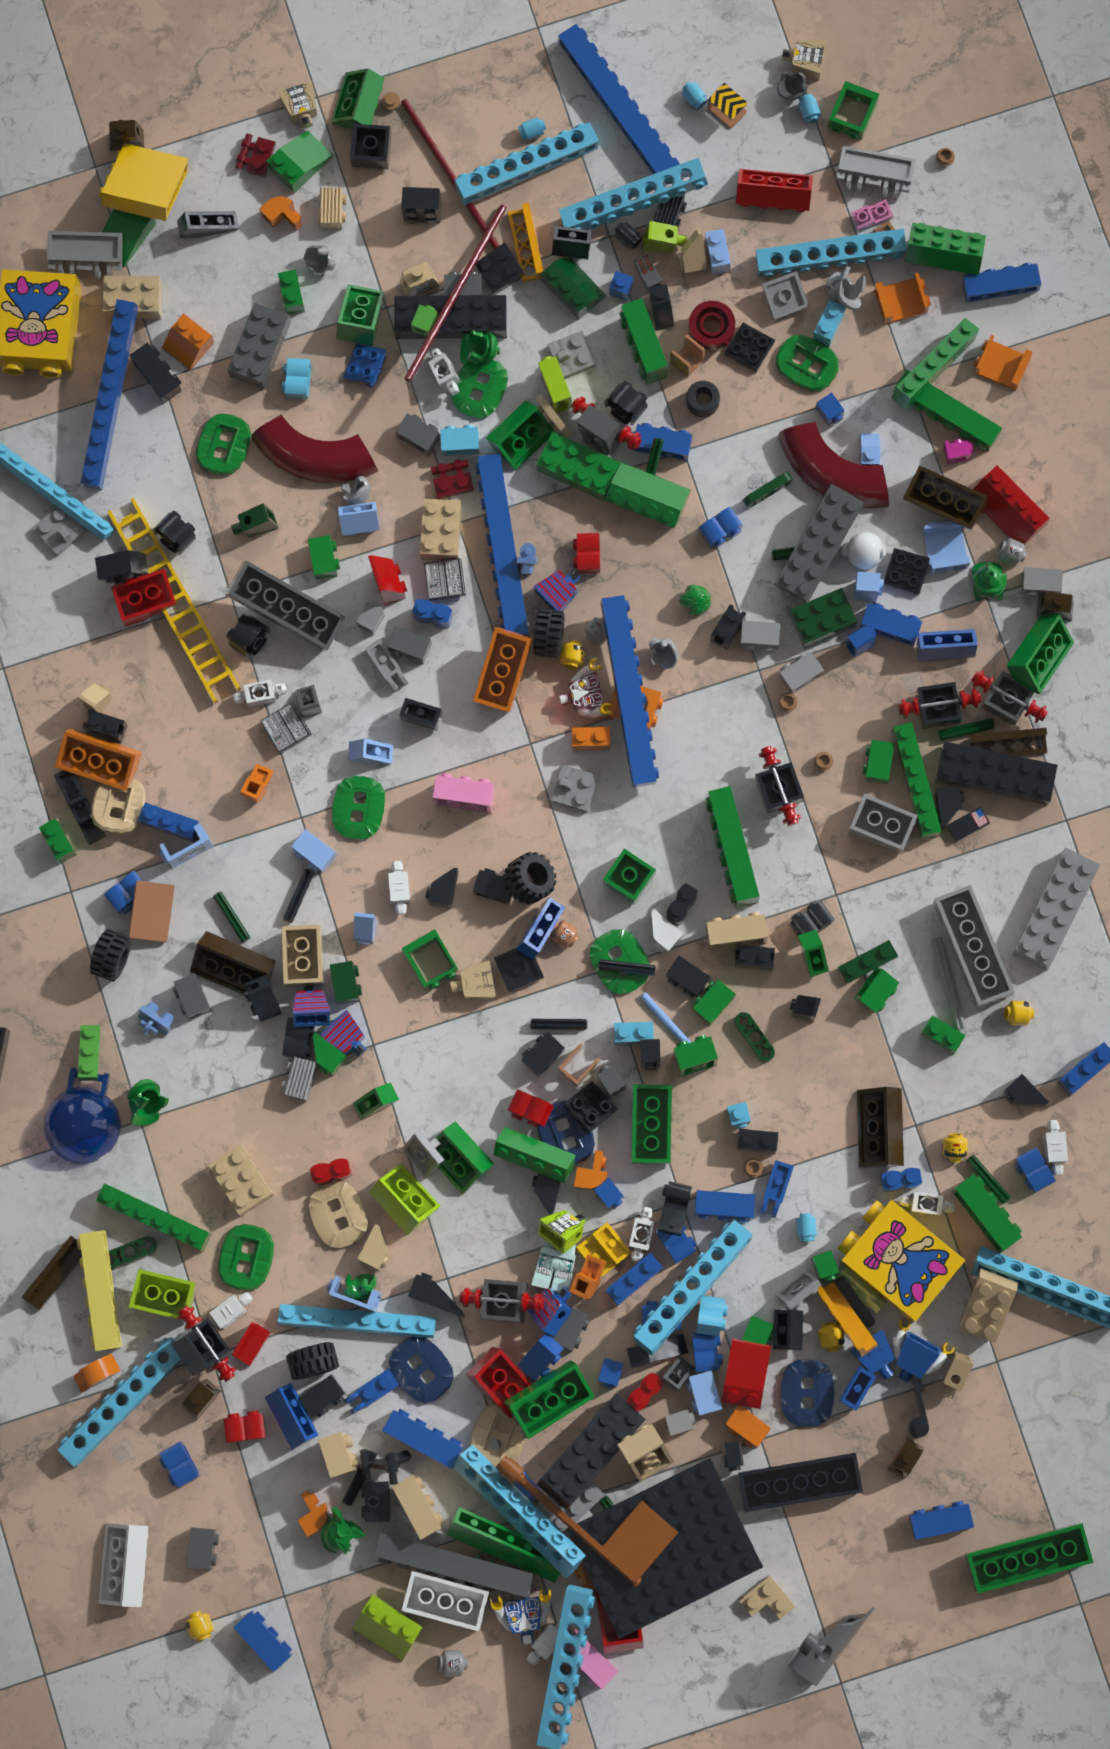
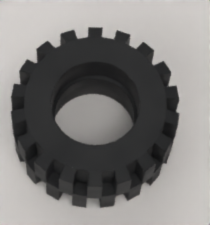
M539 609L533 640V653L535 656L558 658L560 655L565 621L563 611Z
M527 852L507 865L508 867L505 868V887H508V893L513 895L512 898L515 900L519 899V903H525L526 905L534 904L554 891V886L557 882L554 880L556 873L553 872L554 867L549 864L550 861L546 860L544 855H539L537 852ZM527 873L531 876L533 883L529 880Z
M106 929L99 937L90 961V973L114 982L121 975L128 960L131 949L130 936Z
M332 1342L307 1346L286 1355L293 1380L318 1376L336 1370L339 1367L334 1343Z

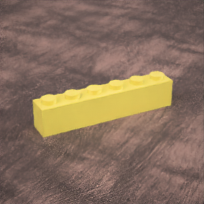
M106 1230L79 1234L77 1246L82 1253L80 1267L84 1269L85 1275L82 1278L84 1289H87L85 1304L90 1310L88 1324L93 1332L91 1345L95 1347V1351L122 1347Z

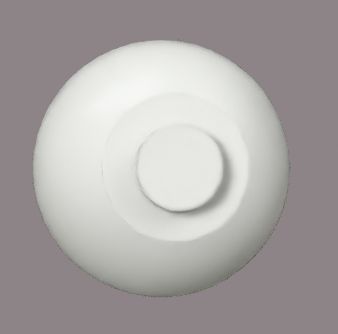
M871 532L857 533L850 539L849 543H843L842 546L843 558H848L853 566L863 570L874 568L881 562L882 557L886 555L885 545H883L877 535Z

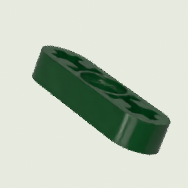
M787 471L747 495L743 502L748 509L752 508L788 486L794 479Z
M746 1012L739 1013L735 1018V1026L761 1061H771L775 1055L773 1046L750 1014ZM740 1017L744 1019L747 1017L748 1026L751 1027V1025H753L755 1028L750 1029L745 1034L744 1031L747 1030V1028L744 1024L739 1025ZM758 1032L760 1040L758 1042L750 1041V1033ZM764 1040L766 1043L763 1044V1047L766 1050H771L769 1053L770 1057H762V1049L760 1047L756 1049L755 1046L760 1045Z
M146 1236L109 1250V1254L112 1256L119 1255L117 1251L120 1250L121 1257L124 1259L122 1262L121 1258L115 1259L113 1265L110 1262L111 1268L154 1253L157 1249V1241L153 1237ZM146 1240H148V1242H153L150 1251H148L147 1248H144L140 1250L142 1254L139 1255V1249L135 1245L136 1243H139V1246H143L146 1244ZM131 1246L135 1249V1255L132 1258H127L124 1251L127 1247Z

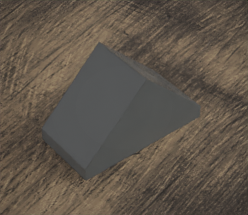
M314 685L296 690L304 718L322 713Z
M679 1356L661 1380L677 1392L695 1367Z

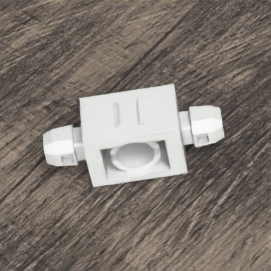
M437 348L433 349L430 353L432 360L428 363L440 387L454 396L459 393L457 384L461 382L457 372L445 353L442 354ZM442 368H445L447 370V376L442 375L444 371Z
M272 680L243 685L244 692L240 691L233 694V698L236 704H242L246 701L248 707L277 702L275 695H284L287 693L286 685L283 683L273 686ZM258 690L265 691L262 697L255 696Z
M393 861L392 872L394 873H388L391 905L397 904L395 905L397 915H405L406 904L404 903H410L407 871L401 872L403 871L401 861Z
M1050 1120L1047 1123V1131L1049 1133L1042 1135L1046 1164L1053 1165L1051 1166L1052 1174L1057 1176L1063 1174V1165L1061 1163L1068 1161L1065 1132H1058L1060 1128L1057 1120Z
M914 1192L912 1198H910V1195H902L899 1200V1205L903 1207L911 1206L910 1213L940 1217L942 1211L944 1213H953L955 1208L954 1203L949 1201L943 1202L944 1196ZM922 1197L919 1202L928 1199L932 1204H935V1200H937L936 1210L932 1211L935 1206H932L931 1209H924L922 1204H919L920 1209H917L918 1198Z
M643 1207L640 1214L642 1218L635 1217L629 1248H634L631 1254L632 1261L640 1262L644 1254L642 1250L647 1252L649 1250L654 1221H649V1218H652V1208ZM637 1224L650 1227V1231L646 1227L644 1228L647 1232V1237L642 1240V1243L647 1241L646 1245L633 1242L634 1238L639 1242L636 1233L642 1229V1226L637 1227Z
M249 1292L240 1295L239 1299L237 1296L232 1295L210 1312V1315L213 1317V1319L210 1318V1321L216 1329L218 1328L217 1326L225 1329L247 1312L244 1305L247 1306L253 1300Z
M560 1620L556 1623V1627L550 1623L534 1643L531 1644L535 1651H531L527 1657V1661L530 1664H537L541 1660V1656L547 1660L554 1652Z

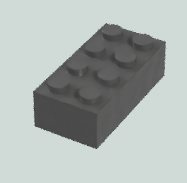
M257 303L253 304L228 367V373L231 378L265 389L291 324L288 314Z

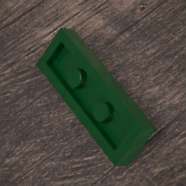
M890 940L838 966V969L846 983L849 984L872 972L876 967L879 968L899 956Z

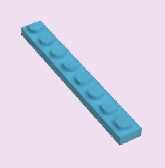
M0 443V464L101 540H105L114 533L115 528L109 522L103 520L93 510L87 508L78 499L72 497L63 488L52 482L50 478L44 476L35 467L29 465L20 456Z
M280 1304L278 1325L422 1338H434L436 1317Z

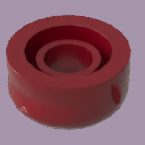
M710 300L700 303L693 309L689 317L690 337L706 350H718L726 345L728 346L735 333V316L732 310L722 302ZM707 321H716L721 327L717 332L710 333L704 329L703 324Z

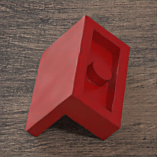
M252 1321L232 1356L251 1366L271 1332Z

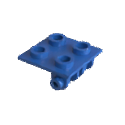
M356 344L343 378L366 382L367 386L374 387L377 384L378 375L381 374L379 369H383L384 360L387 358L385 356L387 350Z

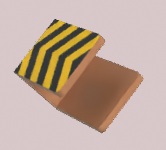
M723 83L708 99L707 109L729 128H733L747 113L744 109L747 106V101L727 84Z
M687 334L684 337L682 349L678 353L673 350L670 352V362L688 377L704 361L705 349ZM690 356L693 362L689 364L683 357Z
M582 1043L576 1047L558 1068L577 1087L600 1063V1059L597 1058L578 1080L564 1070L583 1049Z

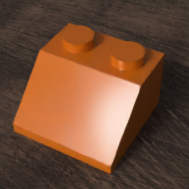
M183 313L171 327L162 348L191 370L214 344V340L211 334Z

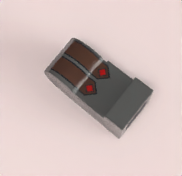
M649 255L634 261L636 270L647 293L649 287L663 285V280Z

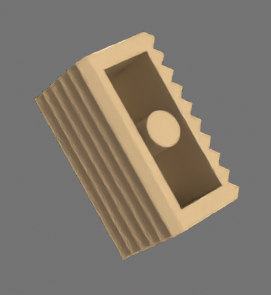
M341 187L320 188V228L343 229V223H346V211H343V205H347V194L343 193Z

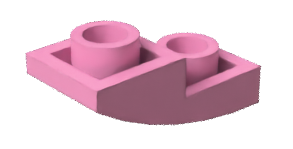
M887 199L870 207L866 205L851 212L858 230L894 218Z

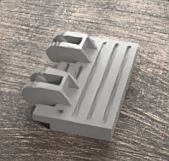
M843 146L836 180L844 181L845 175H848L845 187L846 192H849L851 188V180L858 181L856 186L857 194L861 193L863 178H866L865 185L878 188L881 187V182L883 181L884 186L881 198H886L887 188L891 187L895 188L892 198L897 201L900 185H903L901 192L909 193L916 159Z
M48 231V269H56V261H58V273L65 274L64 263L70 262L69 274H76V262L77 270H93V262H95L96 280L101 279V263H107L106 276H112L113 263L114 271H122V233Z

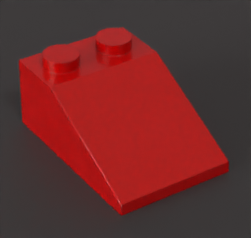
M374 555L368 556L384 606L405 599L404 592H407L404 581L400 582L398 575L401 574L398 563L394 565L393 559Z
M165 569L111 586L121 620L125 627L142 622L176 605Z
M732 1339L721 1402L761 1409L771 1346Z
M491 1347L465 1374L509 1419L512 1418V1415L504 1401L531 1385L529 1380L503 1350L496 1347Z
M595 1589L604 1654L644 1648L641 1628L619 1639Z

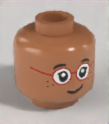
M562 920L554 926L550 939L561 948H571L579 935L575 926L566 920Z

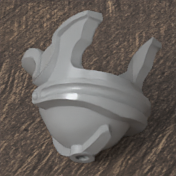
M846 266L841 273L835 272L828 278L826 283L828 300L843 305L850 310H857L861 306L859 297L864 291L866 278L864 275H861L860 279L853 285L847 277L850 267Z

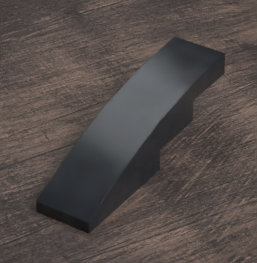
M65 770L55 774L54 777L88 844L91 845L106 837L104 831L93 823L91 818L92 807L76 775Z

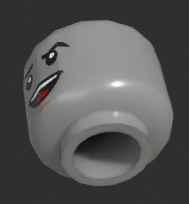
M1008 538L1005 541L1002 540L997 549L999 559L1012 566L1023 562L1027 554L1024 544L1012 538Z
M603 617L593 618L585 627V632L587 633L585 638L593 645L595 643L602 645L607 641Z
M445 1650L438 1656V1671L445 1677H459L468 1667L467 1657H464L460 1650Z

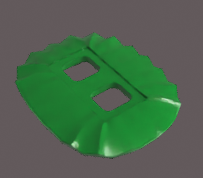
M794 335L785 340L776 355L775 366L779 374L783 375L794 385L813 392L822 391L830 386L839 371V360L836 354L821 342L809 336ZM798 352L806 356L802 365H798L792 360ZM812 362L822 365L818 374L808 370Z
M494 360L485 367L482 366V363L480 365L471 362L465 363L458 374L461 382L457 384L459 393L452 396L453 404L460 412L476 418L487 417L497 409L503 398L508 382L507 370L500 362ZM480 372L490 375L487 384L476 380ZM473 389L483 392L480 401L470 398Z
M223 413L211 417L205 424L197 444L196 458L198 464L204 470L222 476L233 474L236 470L240 469L250 445L252 434L249 425L243 419ZM223 430L233 433L230 442L220 439ZM219 447L227 450L224 459L214 456L216 448Z
M353 775L345 778L338 785L332 809V823L338 833L352 839H366L378 831L385 807V791L381 783L377 782L374 778ZM356 792L367 795L364 804L353 801ZM352 811L364 813L362 822L350 820Z
M612 929L595 939L590 947V959L597 975L610 991L616 994H627L645 984L649 975L629 973L621 976L619 972L599 970V960H612L608 951L618 946L622 951V956L613 961L649 964L643 948L632 933L624 929Z
M249 1224L234 1226L227 1233L220 1251L218 1273L220 1279L228 1287L250 1291L258 1289L266 1281L274 1255V1242L271 1234L264 1228ZM245 1241L255 1244L253 1254L242 1252V1246ZM239 1261L250 1262L251 1266L248 1273L237 1271Z

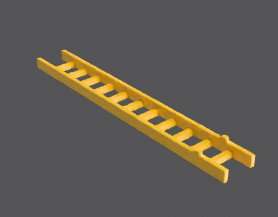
M133 497L130 500L138 512L137 514L133 515L131 513L122 518V522L117 523L111 510L107 511L128 550L133 551L130 544L150 534L155 545L142 551V553H145L147 556L159 550L164 560L150 567L148 573L156 572L168 566L173 575L168 578L169 583L171 584L176 581L182 591L174 596L175 601L185 597L190 605V608L173 617H170L167 610H164L163 613L214 704H216L218 701L210 689L212 685L230 676L236 689L239 691L241 688ZM141 518L147 529L126 539L121 529ZM194 612L199 624L180 634L174 623ZM203 628L208 640L189 650L183 639ZM212 644L217 656L198 666L192 655ZM221 660L226 672L206 682L201 671Z

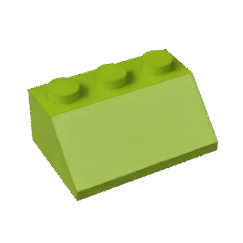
M402 1163L379 1179L368 1192L407 1235L418 1228L440 1207L439 1203Z
M138 1269L129 1308L177 1319L180 1309L187 1305L189 1308L193 1306L196 1282Z
M373 1594L352 1629L403 1661L424 1626Z

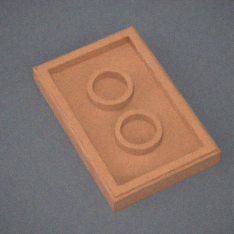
M136 880L128 935L130 938L167 942L175 885Z

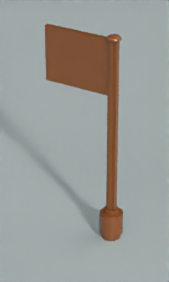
M505 1456L495 1467L498 1473L511 1485L514 1483L520 1484L629 1580L633 1584L632 1587L639 1586L641 1576L678 1534L673 1527L641 1501L608 1541L601 1546L531 1484L523 1474L525 1469L512 1458Z

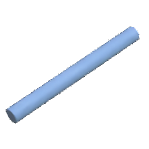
M645 992L640 998L680 1042L687 1041L691 1043Z

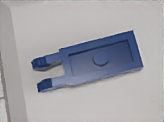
M775 1160L760 1213L764 1214L766 1212L768 1200H772L776 1204L772 1210L771 1217L776 1218L794 1166Z
M387 1369L357 1389L344 1402L349 1404L358 1396L361 1398L363 1403L356 1405L350 1411L353 1415L365 1406H370L400 1385L391 1371Z

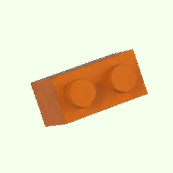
M610 727L572 728V750H611Z
M740 1405L737 1406L725 1423L728 1426L726 1430L735 1437L737 1434L744 1438L742 1442L750 1448H753V1446L758 1448L771 1427Z

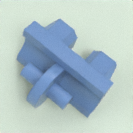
M526 543L520 548L521 556L517 557V563H521L520 574H532L533 565L538 563V557H534L536 555L535 546Z
M150 1002L146 1007L142 1005L139 1009L138 1018L142 1020L140 1025L144 1027L143 1034L148 1035L152 1032L156 1035L159 1031L167 1036L170 1032L174 1016L165 1012L162 1017L156 1015L159 1007L153 1002Z

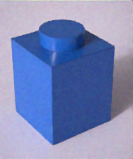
M615 271L609 286V295L627 301L633 286V277Z
M833 393L816 402V410L828 426L832 423L835 425L843 419L845 410Z
M610 1178L594 1189L596 1195L608 1209L611 1207L616 1209L623 1203L621 1200L624 1198L623 1194Z
M607 1358L604 1359L598 1379L599 1382H602V1387L613 1389V1386H618L624 1363Z

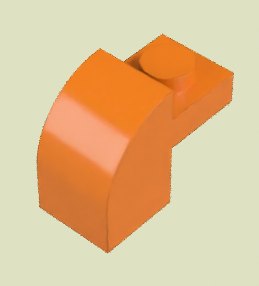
M282 196L274 197L259 208L261 216L273 228L283 219L296 231L302 227L301 216L294 210V203L289 198Z
M595 1150L593 1169L577 1167L574 1188L594 1190L607 1179L608 1172L601 1171V1168H605L607 1158L603 1156V1151Z
M587 1254L580 1273H576L569 1292L586 1300L590 1299L601 1282L600 1278L607 1262Z
M109 1354L83 1367L73 1377L81 1393L98 1383L111 1378L121 1370L113 1355Z
M307 1490L301 1496L311 1512L298 1519V1522L307 1537H310L320 1531L324 1524L327 1523L329 1509L326 1503L318 1506L317 1503L320 1501L315 1492L311 1493Z

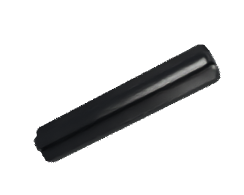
M304 869L283 916L284 921L289 923L294 921L314 876L313 871Z
M600 959L598 966L599 970L654 976L656 970L655 965Z
M532 1018L530 1027L531 1029L586 1030L588 1021L587 1019Z
M844 1276L837 1278L834 1281L836 1287L865 1327H871L875 1323V1319Z
M368 1450L369 1460H374L377 1457V1454ZM360 1466L342 1500L348 1506H352L365 1481L363 1480V1471Z

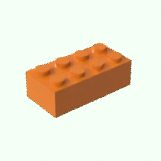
M499 627L494 629L474 695V702L506 712L512 710L533 638Z

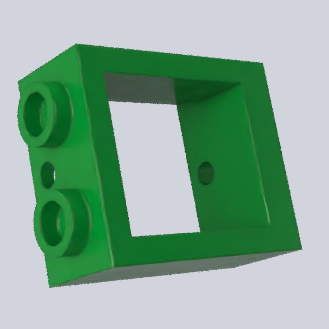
M845 81L829 117L828 127L834 132L845 133L852 139L862 140L879 101L880 94ZM845 96L870 105L861 127L836 118Z
M435 929L402 948L425 990H434L440 986L439 982L445 979L449 981L456 977V973L459 972ZM436 941L451 969L426 982L411 955Z

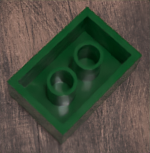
M842 588L789 611V617L804 649L850 630L857 625V619Z

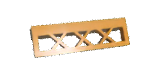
M525 203L522 204V209L508 212L518 263L523 271L529 265L535 269L536 275L522 276V283L541 279V273L543 272L530 205ZM523 214L524 221L520 226L513 222L512 216ZM520 231L528 235L524 243L517 239ZM524 248L531 252L528 260L520 255Z
M834 1282L825 1288L820 1286L817 1291L818 1296L841 1326L861 1357L876 1348L878 1344Z

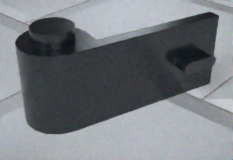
M669 1181L668 1185L664 1184L662 1196L666 1197L658 1232L681 1237L692 1186Z
M912 1377L911 1381L921 1417L914 1418L909 1422L908 1432L911 1436L920 1438L928 1433L929 1423L920 1393L924 1391L922 1380L918 1382L917 1377Z

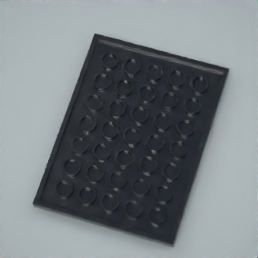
M710 1458L577 1523L603 1546L638 1504L643 1501L678 1532L641 1576V1583L637 1587H632L633 1584L570 1528H567L573 1543L586 1555L582 1562L619 1639L763 1568Z

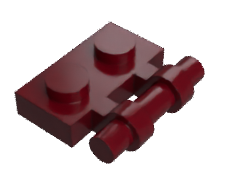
M246 133L245 138L241 142L240 153L237 154L235 160V168L242 170L243 165H247V172L249 174L265 178L268 171L267 160L273 155L276 142L258 137L256 143L251 142L253 135ZM248 150L253 151L251 158L246 157Z
M459 459L454 460V463L445 465L440 463L438 466L431 467L432 475L440 473L441 477L433 479L437 499L474 492L470 472H462V468L469 467L468 460L460 461ZM456 470V475L446 477L445 472Z

